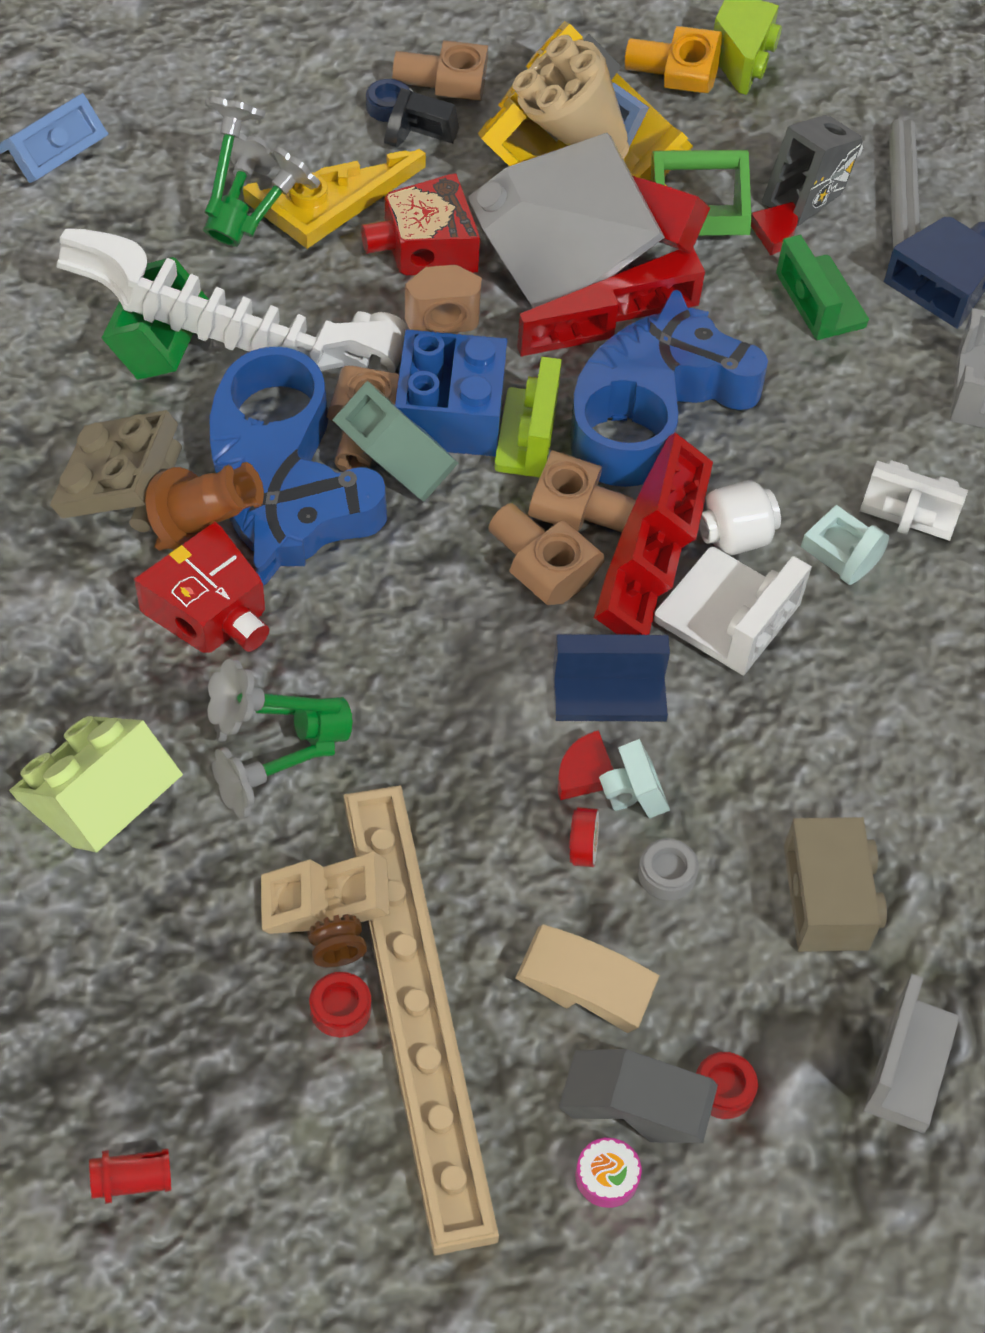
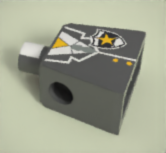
M827 115L788 126L762 203L771 208L794 202L796 206L794 214L798 216L797 226L801 225L841 195L846 187L856 158L862 153L863 141L861 135Z

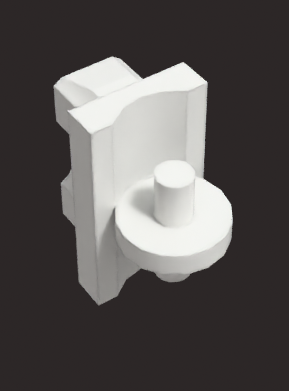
M889 460L887 463L877 461L860 511L899 524L897 530L899 533L907 535L909 528H913L950 541L968 490L959 487L958 481L942 476L933 479L911 472L908 465Z

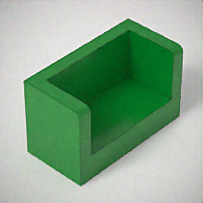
M170 257L169 259L175 261L177 276L171 288L182 291L189 274L176 258ZM166 259L147 263L145 274L142 278L154 281ZM201 290L198 297L209 300ZM119 301L101 338L134 377L139 380L176 372L193 332L182 328L177 332L171 329L170 324L155 319L152 323L146 321L142 314L124 310Z

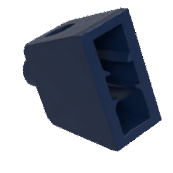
M943 217L893 248L883 282L958 329L985 292V222H978L970 229L952 217Z

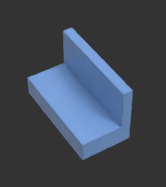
M82 93L1 141L0 154L9 150L28 182L32 183L109 134L86 96Z

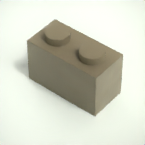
M864 817L793 818L784 844L798 952L869 951L879 928H884L886 925L887 906L884 894L875 890L873 875L877 872L878 851L875 840L867 839Z

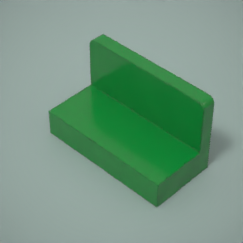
M801 234L784 238L776 275L815 340L818 341L866 328L869 317L832 258L826 254L815 257Z

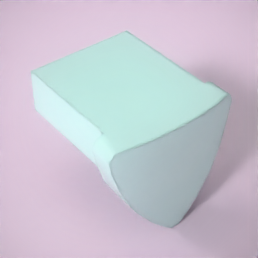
M835 505L804 534L801 548L839 574L840 579L845 583L851 585L865 576L881 559L887 548L889 535L876 526L867 527L838 505Z

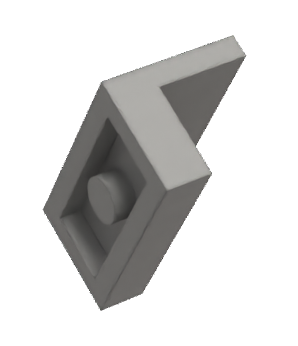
M911 974L896 1002L864 1112L924 1134L931 1122L960 1016L918 1001L923 978Z

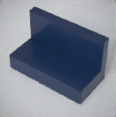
M557 634L553 659L555 721L667 722L665 675L670 656L669 635Z

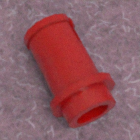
M168 1148L162 1149V1151L110 1157L109 1150L102 1151V1157L89 1159L91 1199L105 1197V1204L112 1203V1196L163 1190L165 1192L171 1191Z

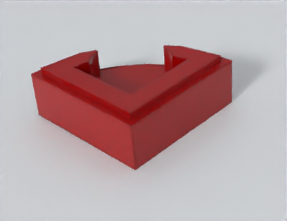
M794 202L751 213V227L770 256L781 251L784 238L792 237L795 234L798 216L794 214L796 207Z
M599 730L579 738L566 751L560 764L558 776V795L560 800L603 791L599 777L613 770Z

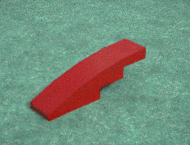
M676 432L667 438L642 486L617 544L596 607L594 618L617 635H649L658 596L673 588L681 549L697 538L713 461Z

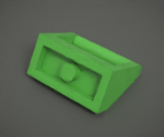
M748 150L652 151L650 181L665 185L664 170L735 169L733 205H708L710 210L699 236L750 235L751 193Z

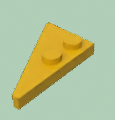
M420 149L387 154V163L361 169L358 160L321 168L312 173L321 183L318 188L311 190L301 183H295L287 195L281 194L264 217L308 249L426 168V153ZM257 182L247 184L243 187L244 202L253 209H256L272 188L260 190Z

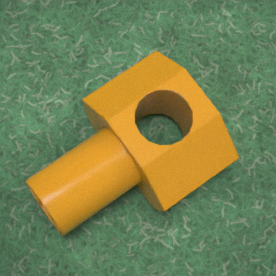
M676 26L672 43L630 38L625 52V70L664 75V88L709 93L714 86L719 67L723 38L722 32Z

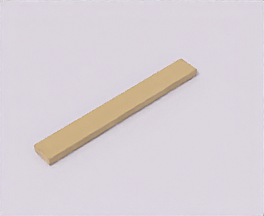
M399 785L344 794V806L354 857L376 852L387 859L390 915L368 920L367 922L433 1254L436 1256L496 1244L499 1239L498 1229L402 787Z

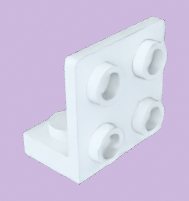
M709 547L655 611L654 621L744 676L800 606L812 566L792 556L779 573L771 570L765 577L716 547Z

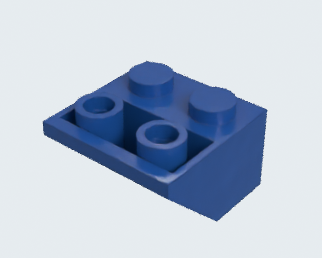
M406 329L395 406L410 420L424 429L447 452L496 457L504 388L507 338Z

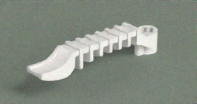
M65 229L60 236L59 243L61 245L57 268L101 282L118 297L124 310L142 314L144 320L151 323L155 319L170 324L171 329L177 332L182 328L196 333L198 339L203 341L211 338L223 342L225 348L232 351L235 347L249 352L265 347L291 348L310 357L321 371L349 365L395 373L402 357L405 330L410 329L401 318L393 314L377 312L371 315L358 311L349 323H333L326 320L318 331L317 336L314 337L305 334L307 331V320L305 316L300 314L296 315L288 328L279 325V308L272 305L269 306L263 318L252 315V301L244 296L241 298L236 309L225 306V291L217 286L209 300L198 297L201 291L200 280L198 276L193 274L189 275L182 291L171 288L177 276L176 263L172 259L166 258L154 281L142 278L147 266V256L143 248L130 239L86 229Z

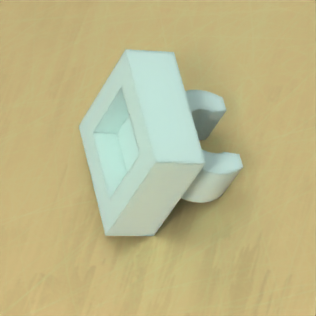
M640 739L618 747L625 768L608 771L599 777L606 798L610 799L614 811L628 808L637 801H639L649 819L670 811L654 765Z

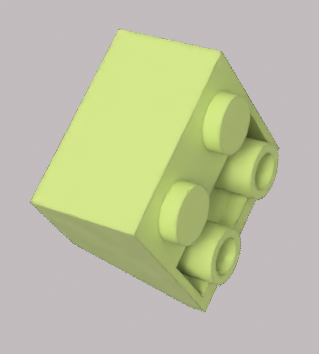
M87 716L76 722L65 732L64 738L67 741L52 754L44 753L30 761L20 773L23 779L9 791L16 800L70 846L98 852L183 774L143 720Z

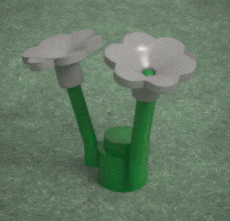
M210 96L206 98L205 106L217 110L223 116L220 134L224 136L211 198L204 211L209 217L203 231L211 238L223 244L238 247L243 235L254 236L258 224L281 194L287 195L295 183H301L311 190L318 188L321 183L316 176L310 173L309 168L303 162L291 156L280 146L269 149L268 143L258 136L247 137L240 133L243 121L264 119L265 111L243 102ZM231 158L232 163L235 165L233 170L235 179L228 196L224 195L222 197ZM279 164L281 170L271 182L273 185L272 189L254 212L248 216V205L238 200L245 180L251 178L253 171L260 174H269L272 167Z
M227 659L223 662L220 672H215L211 676L208 685L211 700L207 712L208 718L214 724L215 732H217V741L225 742L227 735L237 734L242 722H247L250 718H254L255 713L294 715V726L299 739L307 740L311 744V746L265 764L256 761L246 766H243L238 757H233L227 747H221L215 751L216 760L212 762V771L214 778L219 784L221 798L229 809H234L238 818L244 819L251 815V806L254 805L255 798L252 788L265 783L267 776L316 757L334 756L335 743L346 742L350 738L353 724L352 713L344 697L317 699L266 694L261 688L254 687L255 681L252 672L249 669H243L239 660Z

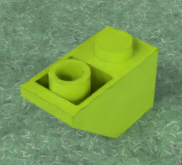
M724 0L715 18L714 31H721L723 37L719 67L738 93L747 95L754 79L762 80L770 55L767 51L775 52L782 31V26L776 24L779 5L762 0Z

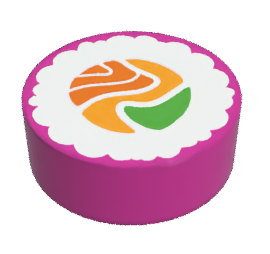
M615 1138L597 1139L589 1143L579 1156L575 1173L578 1189L589 1202L596 1206L604 1208L621 1206L628 1202L637 1191L642 1174L641 1162L635 1150L624 1141Z

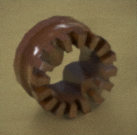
M345 914L340 920L339 915L333 916V922H330V919L326 917L323 919L324 923L317 921L315 926L309 928L310 931H307L308 939L315 946L312 951V957L317 966L325 968L344 966L364 956L367 952L365 940L359 936L362 932L359 918L353 915L349 917V914Z

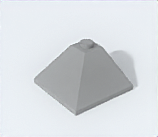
M608 133L506 167L468 196L483 231L533 308L612 277L665 238L617 146Z

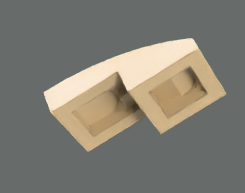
M370 852L325 867L309 859L261 874L262 931L268 934L310 931L309 928L315 926L317 921L324 923L323 919L326 917L330 919V922H333V916L339 915L340 920L345 914H349V917L353 915L359 918L361 922L390 915L387 859L376 852Z
M542 924L536 930L515 979L566 1009L577 1003L624 1032L630 1033L639 1028L660 975L600 944Z

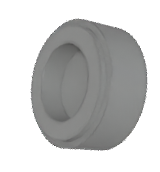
M660 839L649 844L643 851L638 868L639 881L642 887L653 897L661 900H677L686 896L693 889L699 871V862L694 851L685 843L675 839Z

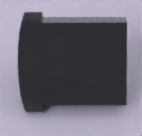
M401 88L389 118L384 144L397 148L406 140L410 131L453 144L459 130L455 104Z

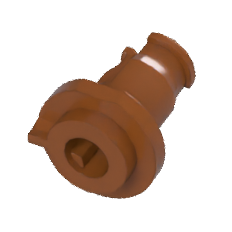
M244 462L241 464V467L234 470L228 464L218 473L204 474L199 477L192 471L182 467L169 468L156 474L149 482L145 498L148 521L158 536L154 547L159 551L163 549L175 550L216 521L218 523L234 517L243 509L251 506L255 508L260 507L263 503L264 489L262 480L255 468L250 463Z

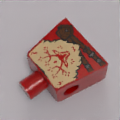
M456 173L389 192L385 196V221L361 225L362 242L366 254L392 250L398 270L405 276L417 275L425 267L458 265L472 273L478 272L480 236Z

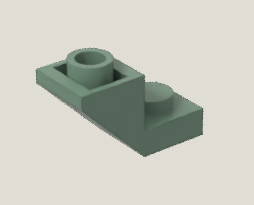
M369 381L363 384L333 418V421L362 450L423 502L459 464L424 429L410 420Z

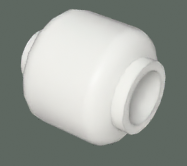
M752 480L721 487L711 491L706 496L699 531L705 543H713L717 549L729 556H734L762 548L771 543L775 530L779 529L781 525L780 508L772 491L763 489L760 484Z

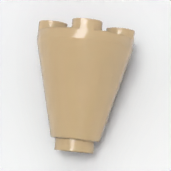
M561 35L555 38L548 45L546 53L537 59L529 69L524 70L515 78L513 89L518 94V104L532 121L567 146L608 133L624 159L629 151L627 131L604 56L592 42L584 40L573 41L569 35Z

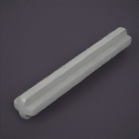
M900 118L895 119L891 123L892 129L889 131L893 248L920 231L916 125L911 119L903 121Z

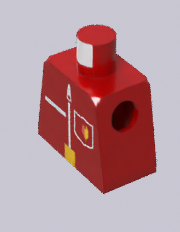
M216 521L134 578L140 611L202 653H212L231 638L246 652H251L260 647L269 635V627L259 618L265 611L262 580Z

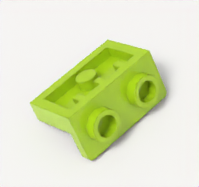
M541 356L538 377L528 376L526 389L508 388L494 469L497 472L541 477L549 456L562 359Z

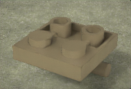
M167 410L84 425L77 437L76 446L66 469L60 477L59 485L50 506L62 519L135 507L129 522L130 526L139 532H148L151 525L146 511V490L149 482L156 474L175 467L182 449V445L173 439L178 426L177 421Z

